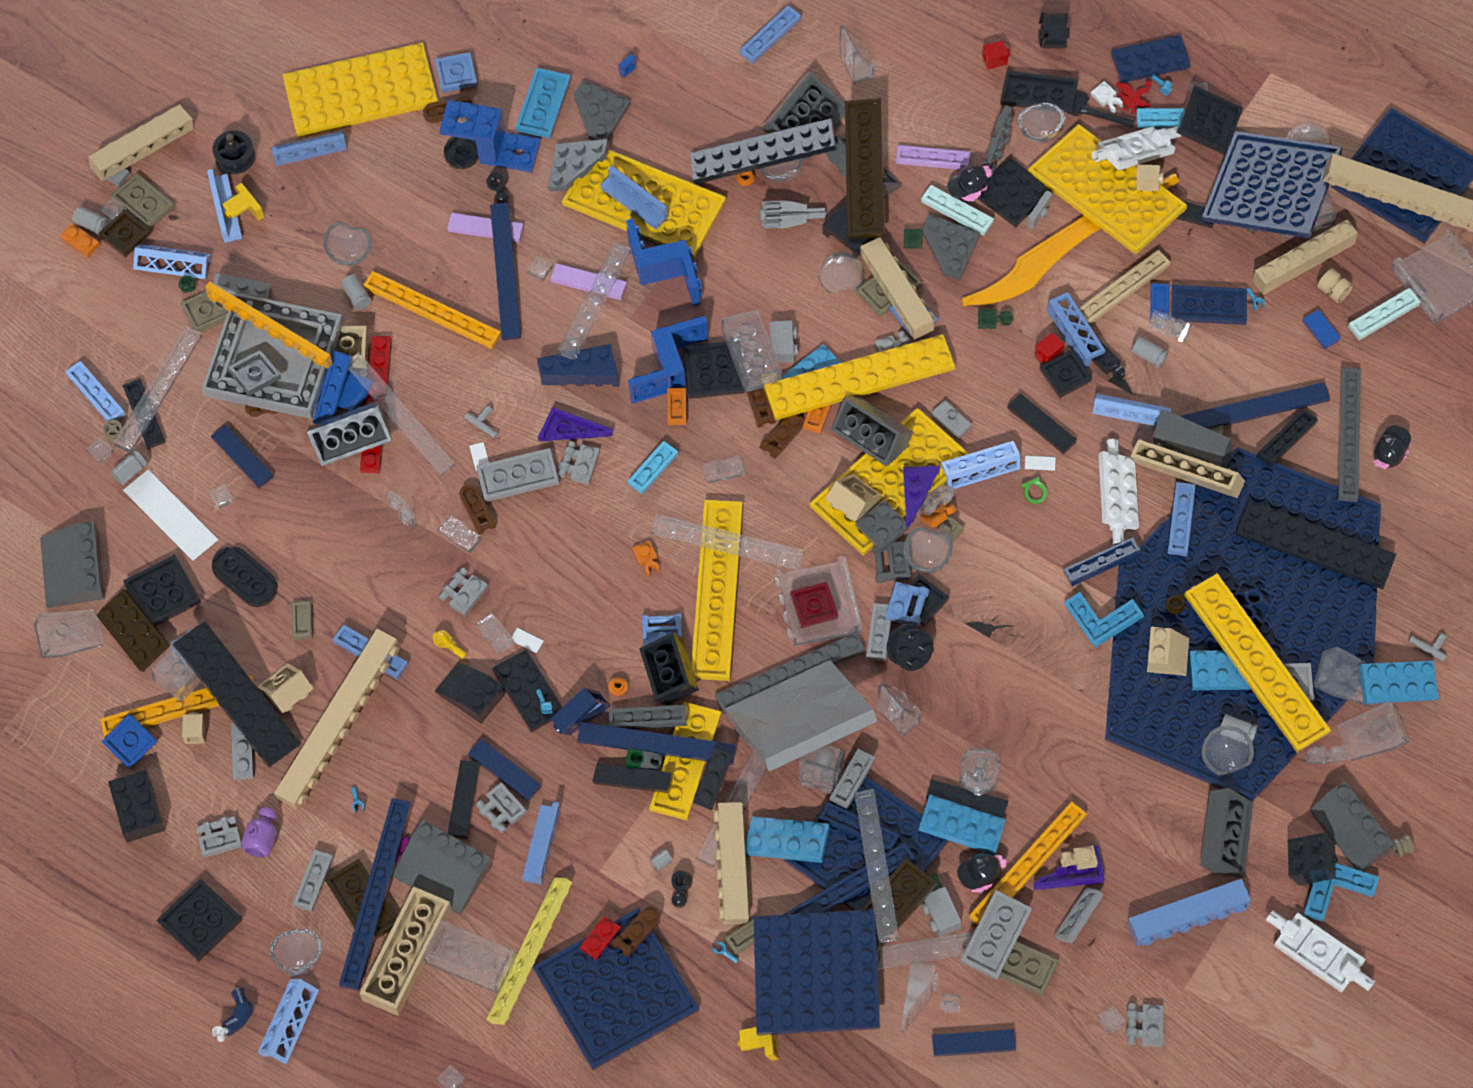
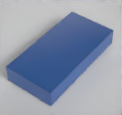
M1150 284V319L1169 320V284Z
M1319 310L1303 318L1302 322L1324 349L1340 341L1341 337Z

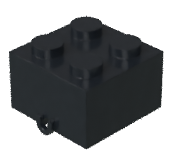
M1326 832L1288 840V876L1298 886L1336 878L1338 857L1335 855V842Z

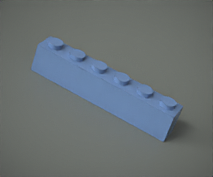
M1242 879L1133 916L1129 918L1127 925L1136 946H1148L1156 939L1161 938L1164 940L1173 936V933L1179 931L1180 933H1185L1196 925L1200 927L1210 923V920L1216 918L1222 920L1233 912L1242 913L1248 909L1251 899Z

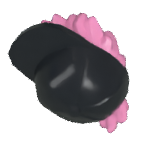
M975 164L963 167L959 174L949 180L948 190L955 198H961V200L964 199V201L968 202L975 201L981 195V191L987 190L990 176L993 174L992 170L989 169V166L982 167Z
M1392 425L1384 431L1373 451L1375 466L1382 469L1393 468L1407 458V455L1410 453L1408 447L1411 435L1406 429Z
M981 853L969 858L968 861L960 865L957 870V876L967 890L971 889V892L982 893L984 890H988L989 887L991 888L993 883L998 880L1001 868L1006 867L1007 861L1002 859V855Z

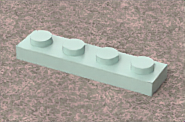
M930 185L921 198L922 203L970 229L980 232L982 235H985L994 223V218Z
M1408 288L1350 322L1348 328L1360 341L1420 305L1421 301Z

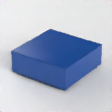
M632 54L618 64L621 77L625 78L636 69V57Z

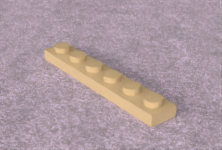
M1157 250L1082 305L1079 310L1088 324L1091 325L1167 269L1171 262Z

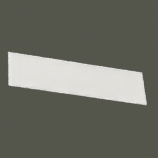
M149 469L123 489L192 561L218 541Z

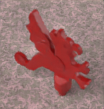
M1146 81V88H1140L1135 93L1131 85L1116 83V86L1123 92V94L1119 92L1116 98H1120L1123 105H1127V107L1123 108V111L1126 110L1128 112V109L1132 108L1131 114H1136L1137 110L1135 107H1150L1151 104L1147 103V100L1140 99V97L1150 90L1151 81Z

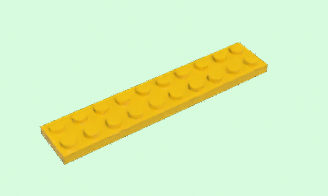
M939 335L764 384V390L774 419L779 420L842 402L845 396H864L955 370V364L944 335Z
M704 500L691 662L696 679L730 681L743 502Z
M1218 573L1185 592L1184 596L1296 752L1301 751L1330 733V728Z

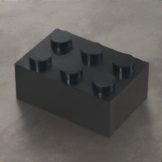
M672 632L639 648L652 692L657 702L666 706L699 690L682 637Z
M147 770L108 781L122 834L127 843L165 831Z

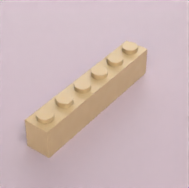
M181 105L170 108L167 112L156 116L150 122L140 125L130 133L124 134L120 139L110 142L98 151H94L88 156L89 166L99 179L104 181L192 131V118Z
M1345 220L1255 270L1252 282L1262 295H1265L1353 246L1358 233L1350 222Z
M879 237L860 246L862 259L913 339L933 331L935 318L932 312L927 311L923 298L918 297L914 284L909 283L906 272L900 269L897 258L891 255L889 245L886 242L884 243Z
M1139 439L1131 454L1132 459L1138 465L1238 498L1245 483V480L1238 472Z
M718 803L716 810H713V821L717 822V829H714V840L718 841V848H715V859L719 860V867L716 868V878L720 880V887L717 888V897L721 899L718 916L719 919H722V925H743L748 922L749 914L742 803Z

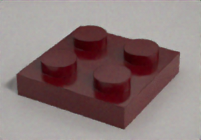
M827 582L790 591V597L801 628L838 619V612Z

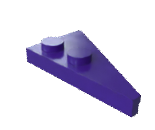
M552 407L540 431L538 441L612 437L613 429Z
M940 466L903 467L906 527H910L917 517L919 508L922 507L928 496V491L931 490L936 476L940 473Z
M1098 845L1093 846L1098 862L1097 867L1077 870L1076 865L1062 867L1061 865L1056 868L1054 873L1038 879L1033 885L1034 890L1104 883Z

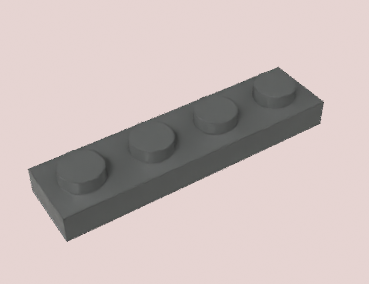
M687 705L609 709V726L640 729L687 726Z

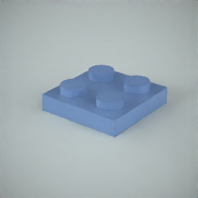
M470 52L435 59L442 93L477 86Z

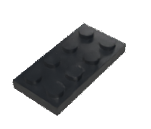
M1006 71L1000 105L1072 113L1078 88V79Z
M527 650L492 668L530 732L552 721L551 718L563 708ZM537 689H541L545 702L552 703V713H542L540 700L536 692Z

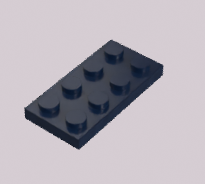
M1181 35L1111 50V57L1120 83L1152 77L1154 74L1157 76L1189 69L1191 66Z
M1172 285L1171 321L1246 325L1247 289Z

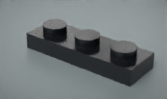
M717 747L714 748L693 802L694 804L713 810L734 754Z

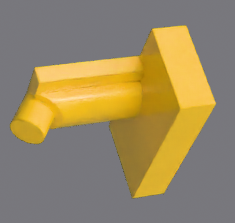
M242 183L235 186L237 195L222 204L225 209L223 216L226 219L230 217L233 219L247 209L250 210L258 221L264 218L262 207Z
M756 1027L739 1030L740 1039L737 1041V1045L741 1047V1051L765 1047L766 1057L770 1060H779L777 1035L757 1036Z

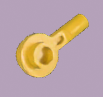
M439 630L432 635L433 642L437 647L448 648L461 659L466 657L467 653L456 646V643L446 631Z

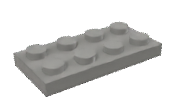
M550 448L476 466L485 502L559 485Z
M996 890L960 962L997 980L1032 908Z

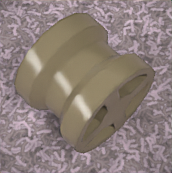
M110 420L105 423L103 430L107 440L111 443L122 441L125 433L121 423L117 420Z
M1407 834L1402 835L1400 839H1392L1394 842L1392 850L1397 858L1403 857L1405 853L1411 854L1414 852L1412 840Z

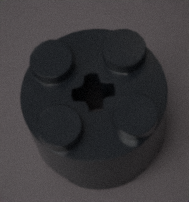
M1045 12L1040 14L1039 24L1041 26L1040 30H1038V40L1041 48H1066L1067 39L1070 37V28H1066L1068 13Z

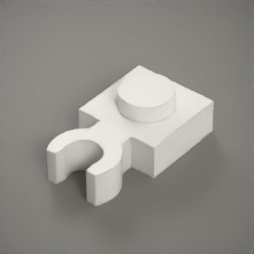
M1105 81L1091 91V96L1102 107L1108 104L1109 110L1112 113L1116 112L1113 105L1123 106L1122 100L1116 98L1117 93Z

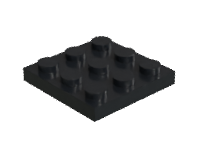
M1194 85L1191 88L1176 133L1226 155L1243 108Z
M1009 158L990 176L987 190L981 191L978 200L1017 228L1033 211L1045 191H1052L1028 170Z
M739 340L683 346L689 399L745 393Z
M175 554L123 580L130 595L155 626L201 603Z
M200 878L156 921L199 962L243 919Z

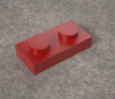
M604 916L582 943L580 950L597 961L619 933L621 927Z

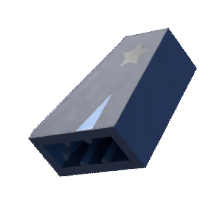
M584 687L551 718L555 724L553 727L559 734L570 736L579 730L580 722L589 723L609 709L611 705L600 692Z

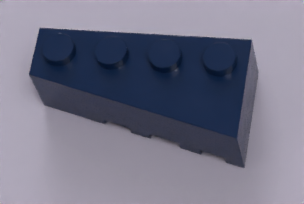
M611 344L537 358L542 385L566 386L567 384H576L577 386H584V384H595V386L612 385V387H619Z

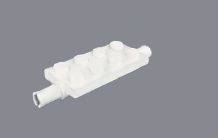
M1152 126L1099 142L1096 147L1097 150L1092 152V159L1095 162L1107 159L1116 169L1122 170L1174 154L1175 147L1171 144L1170 140L1179 138L1182 135L1176 133L1178 126L1156 130Z
M1109 439L1106 441L1108 452L1102 451L1098 456L1102 523L1109 524L1113 537L1112 545L1114 546L1124 541L1125 529L1136 530L1139 528L1135 461L1131 457L1119 454V440Z
M1274 910L1267 917L1266 921L1278 928L1281 933L1274 946L1341 993L1350 981L1356 982L1366 991H1369L1374 985L1375 980L1360 971L1366 959L1299 913L1292 920L1289 919L1288 921Z

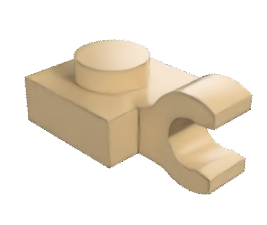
M1093 846L1074 848L1073 854L1071 852L1061 853L1062 867L1076 865L1077 870L1097 867L1098 862Z

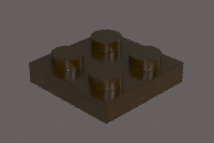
M124 209L98 234L102 240L126 258L136 246L141 244L151 234V230Z

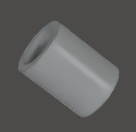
M665 849L650 859L652 866L657 871L673 861Z

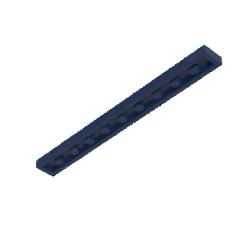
M391 799L340 978L339 986L342 988L360 991L412 806L410 801Z

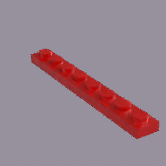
M372 336L368 380L372 381L375 385L366 396V405L380 400L385 412L391 336ZM382 444L361 452V473H380Z

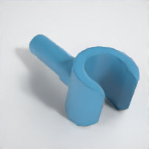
M1155 74L1152 75V79L1161 85V93L1169 95L1172 91L1171 82H1164Z
M1247 288V292L1253 301V310H1258L1256 303H1259L1263 308L1265 301L1262 298H1257L1251 288Z
M537 689L536 692L540 700L542 713H552V703L545 702L541 689Z
M352 787L351 791L354 798L352 809L356 813L355 807L361 805L364 811L365 807L358 798L356 787Z
M716 941L720 945V950L717 951L715 948H711V951L716 954H723L734 963H737L739 959L726 950L725 944Z

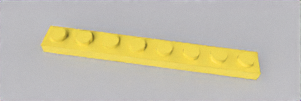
M554 877L486 1019L490 1023L505 1025L518 995L526 983L528 974L535 964L538 953L544 945L548 932L551 930L552 924L569 892L572 882L567 878Z

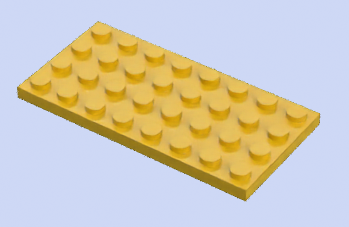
M423 43L282 74L297 137L424 109L427 105L438 102Z
M1078 124L1035 162L1028 171L1053 193L1136 255L1187 209V204L1161 185H1159V191H1137L1136 166L1118 170L1107 159L1095 162L1092 159V152L1097 150V144L1102 141Z
M608 150L607 158L604 161L597 162L592 166V171L582 179L579 177L572 183L573 186L567 191L562 200V205L627 231L626 220L634 219L635 225H639L640 237L659 245L686 240L687 247L691 246L692 258L694 259L722 210L726 197ZM611 166L615 167L667 206L668 218L656 230L601 189L600 185L609 177L608 169Z
M918 408L901 422L902 425L912 430L913 434L907 448L889 466L883 465L866 453L837 479L839 480L854 474L883 495L874 507L885 500L904 520L906 519L903 467L940 466V473L936 476L931 490L928 491L927 500L946 483V476L941 462L969 454ZM834 481L809 503V507L864 556L872 549V542L855 526L857 521L848 519L845 513L833 508L830 502L826 500L835 483Z

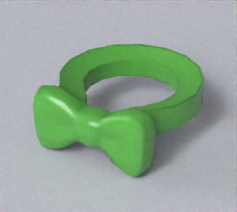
M1039 477L1021 484V488H1024V496L1031 504H1040L1047 497V489L1044 484L1039 482ZM1035 484L1041 488L1043 492L1042 498L1039 500L1030 498L1028 494L1030 485Z

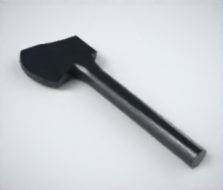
M1081 91L1076 93L1073 112L1067 113L1077 117L1081 114L1091 115L1132 128L1135 124L1134 120L1087 107L1086 103L1089 101V96Z

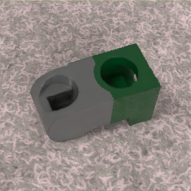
M628 747L625 767L661 771L663 756Z

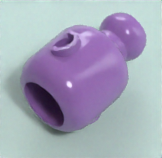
M263 807L259 810V819L248 822L242 838V849L254 857L264 858L269 856L277 837V829L272 824L277 818V813L268 807Z

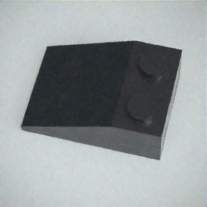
M461 662L456 664L435 690V693L480 724L505 696L502 684L489 675Z

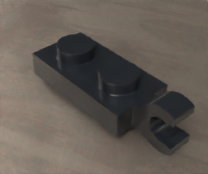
M1100 341L1105 349V353L1093 358L1091 361L1106 375L1111 372L1120 381L1125 377L1123 373L1126 370L1120 365L1121 360ZM1088 343L1087 348L1090 353L1098 350L1095 345Z

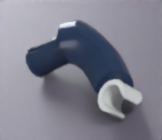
M238 988L231 992L236 1003L232 1016L222 1023V1027L217 1026L212 1030L213 1037L217 1036L219 1042L225 1040V1035L231 1036L242 1029L253 1014V1003L247 1000L243 988H240V992Z

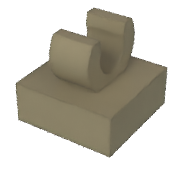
M950 516L937 529V533L951 544L964 531V527Z

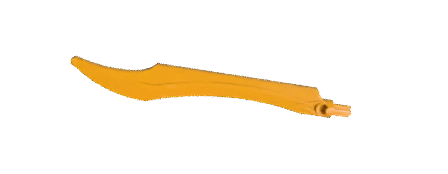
M1172 173L1164 178L1163 184L1160 185L1165 189H1169L1177 184L1179 179L1176 174ZM1085 216L1081 217L1018 257L1012 271L997 283L962 298V305L991 304L1025 293L1032 289L1066 253L1101 228Z

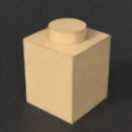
M1137 165V191H1159V185L1163 184V173H1160V165Z
M192 712L188 715H183L182 738L185 744L205 743L206 721L203 714Z

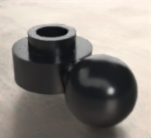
M497 172L491 173L487 178V186L489 189L496 191L494 196L495 202L497 204L507 203L509 195L503 191L506 186L505 176ZM498 179L500 180L499 185L496 184Z
M679 870L671 878V884L676 889V893L672 895L671 902L677 908H682L687 903V896L684 894V891H687L693 882L689 872Z

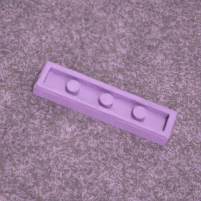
M898 145L896 164L961 170L969 165L971 151Z
M451 213L447 228L448 232L493 238L491 219ZM510 222L512 241L520 243L524 227L523 223Z
M557 263L550 279L551 282L617 300H622L627 286V282Z

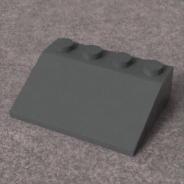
M809 72L798 81L762 125L761 129L770 134L827 119H832L833 127L835 128L845 115V103L812 72Z
M94 521L76 523L40 538L47 608L104 599L99 536Z
M422 820L413 833L392 877L411 888L416 887L449 901L452 911L461 915L491 869L492 863L490 857Z

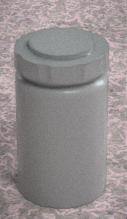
M82 206L75 210L72 217L73 223L97 234L109 224L108 218Z
M349 275L341 281V285L355 310H363L371 304V299L357 275Z
M1142 336L1137 339L1131 351L1157 368H1160L1165 363L1169 353Z
M133 451L132 454L114 467L110 473L123 486L142 470L147 463L139 452Z
M1225 714L1219 733L1243 742L1247 741L1248 744H1251L1257 732V725H1252L1249 722Z

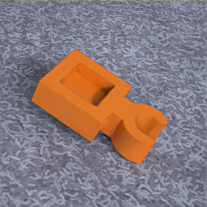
M945 501L939 508H931L920 515L922 523L931 528L939 526L948 519L947 515L956 512L955 505H949V501Z
M650 541L632 548L639 566L645 565V574L648 577L650 576V568H655L657 573L660 572L658 563L654 562L657 560V555Z

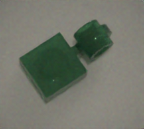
M978 309V329H996L997 323L1009 326L1013 322V315L1010 311H1002L997 316V309Z

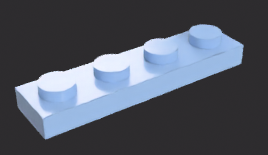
M81 361L65 371L69 379L107 422L110 420L118 421L126 415L124 410Z

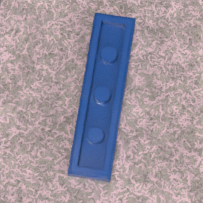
M333 351L331 357L333 364L327 370L312 423L316 424L335 417L353 356Z

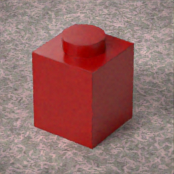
M1003 40L982 45V57L987 70L1008 65V57L1011 54L1009 47L1005 46Z
M1051 332L1035 345V357L1039 362L1045 364L1062 355L1065 344Z

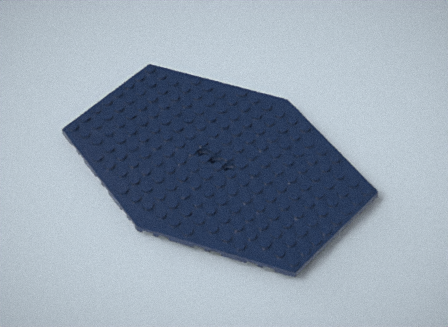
M1237 447L1232 452V460L1227 468L1238 472L1245 480L1238 498L1200 485L1195 489L1187 556L1168 554L1172 521L1171 514L1143 542L1140 547L1142 555L1124 564L1122 563L1118 569L1115 610L1133 599L1144 617L1113 636L1105 740L1218 788H1230L1253 802L1299 752L1295 751L1252 689L1192 690L1190 651H1216L1223 649L1188 600L1185 601V608L1180 614L1168 612L1165 606L1166 601L1171 596L1182 595L1192 585L1197 586L1218 573L1283 664L1311 663L1314 694L1312 705L1325 723H1327L1361 687L1359 665L1374 664L1377 587L1237 537L1236 533L1248 503L1252 501L1379 547L1381 504L1359 495L1357 502L1338 500L1337 486L1276 463L1271 468L1259 460L1256 454ZM1250 599H1255L1257 602H1251ZM1151 627L1170 628L1189 638L1186 676L1147 672ZM1225 714L1249 722L1252 725H1257V732L1251 744H1248L1247 741L1243 742L1219 733Z

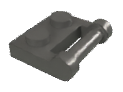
M907 541L893 542L882 552L873 545L872 552L875 553L877 572L875 580L877 583L910 579ZM884 551H888L889 573H884L882 555Z

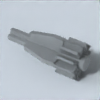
M788 200L762 201V210H759V220L762 221L763 229L789 228L807 223V219H820L826 216L825 207L807 208V204Z

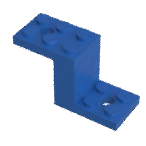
M448 100L439 130L440 135L476 140L480 164L533 173L541 144L540 138L505 132L502 109L453 100ZM461 117H464V118L467 119V120H466L465 122H463V123H459V122L457 121V120H458L459 118H461ZM516 150L524 151L521 155L514 154Z
M634 219L626 220L628 241L640 285L684 276L692 306H699L700 298H702V285L700 278H697L696 263L692 260L691 246L687 247L686 240L645 249L643 240L640 239L639 225H635Z
M705 316L694 317L689 321L676 322L672 326L659 327L651 331L652 350L660 371L655 370L647 375L635 376L628 380L629 396L632 404L667 394V388H686L685 371L677 349L708 340Z

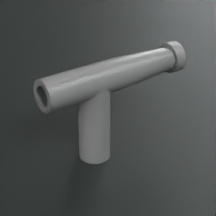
M487 406L478 417L469 412L466 414V420L491 435L492 438H497L499 433L483 422L493 411L491 407Z
M1442 633L1439 634L1432 646L1416 639L1415 636H1412L1409 640V643H1413L1442 662L1447 657L1446 654L1439 651L1447 638Z

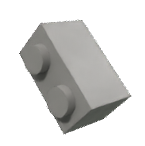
M792 321L769 322L772 364L793 363L794 355H798L797 344H793V339H797L796 327L792 328Z
M946 887L931 892L921 903L923 913L925 915L928 914L931 920L929 921L930 928L933 933H937L938 938L961 929L962 922Z

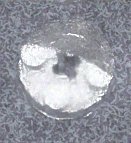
M976 747L966 751L962 756L959 771V781L962 786L978 796L993 790L998 783L1001 766L998 755L988 748L982 750Z

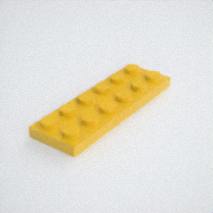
M683 702V705L688 707L687 726H676L673 736L713 741L721 718V711ZM666 756L661 771L672 772L674 775L670 792H654L649 810L688 821L706 761Z

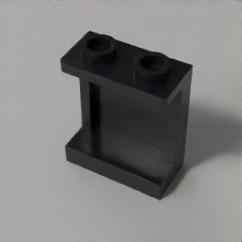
M847 201L823 223L822 234L827 238L830 235L835 237L853 252L855 259L861 255L860 246L879 238L848 239Z

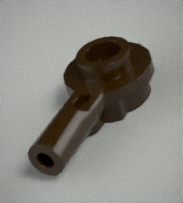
M1192 585V586H1191L1189 589H1187L1186 591L1192 589L1193 587H1195V585ZM1185 592L1182 595L1177 594L1167 599L1165 606L1168 612L1171 614L1183 612L1185 601H1187L1184 596Z

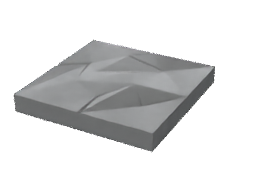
M234 292L233 296L319 347L332 357L344 323L342 314ZM228 311L201 391L205 397L312 419L328 369L324 366L316 365L309 357L301 356L293 347L288 348L280 339L270 337L265 330L257 329L253 326L252 322L242 320L234 311ZM261 350L279 371L281 379L249 396L228 372V367Z
M831 660L725 708L729 722L768 771L781 767L877 722L873 708Z

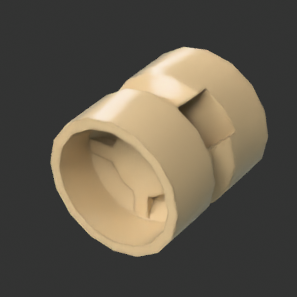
M1332 268L1324 274L1317 287L1325 294L1330 293L1329 297L1336 303H1340L1350 293L1353 284L1346 278L1341 279V274Z

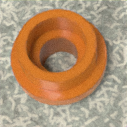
M752 171L737 174L736 180L741 186H750L753 184L755 176Z
M615 677L610 680L608 688L612 695L622 696L628 690V683L622 677ZM616 684L622 685L620 688L615 687Z

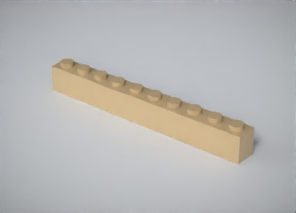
M1332 154L1326 162L1322 181L1328 182L1330 185L1340 186L1348 191H1355L1366 197H1372L1384 203H1390L1399 208L1408 209L1417 214L1426 215L1435 220H1441L1473 232V200L1336 154Z
M376 629L274 792L278 800L298 810L300 805H304L308 792L318 782V776L326 770L331 755L334 756L336 754L339 742L347 736L348 728L352 722L354 723L357 720L361 707L367 704L372 689L375 690L377 688L382 673H386L390 660L398 654L400 647L396 638Z

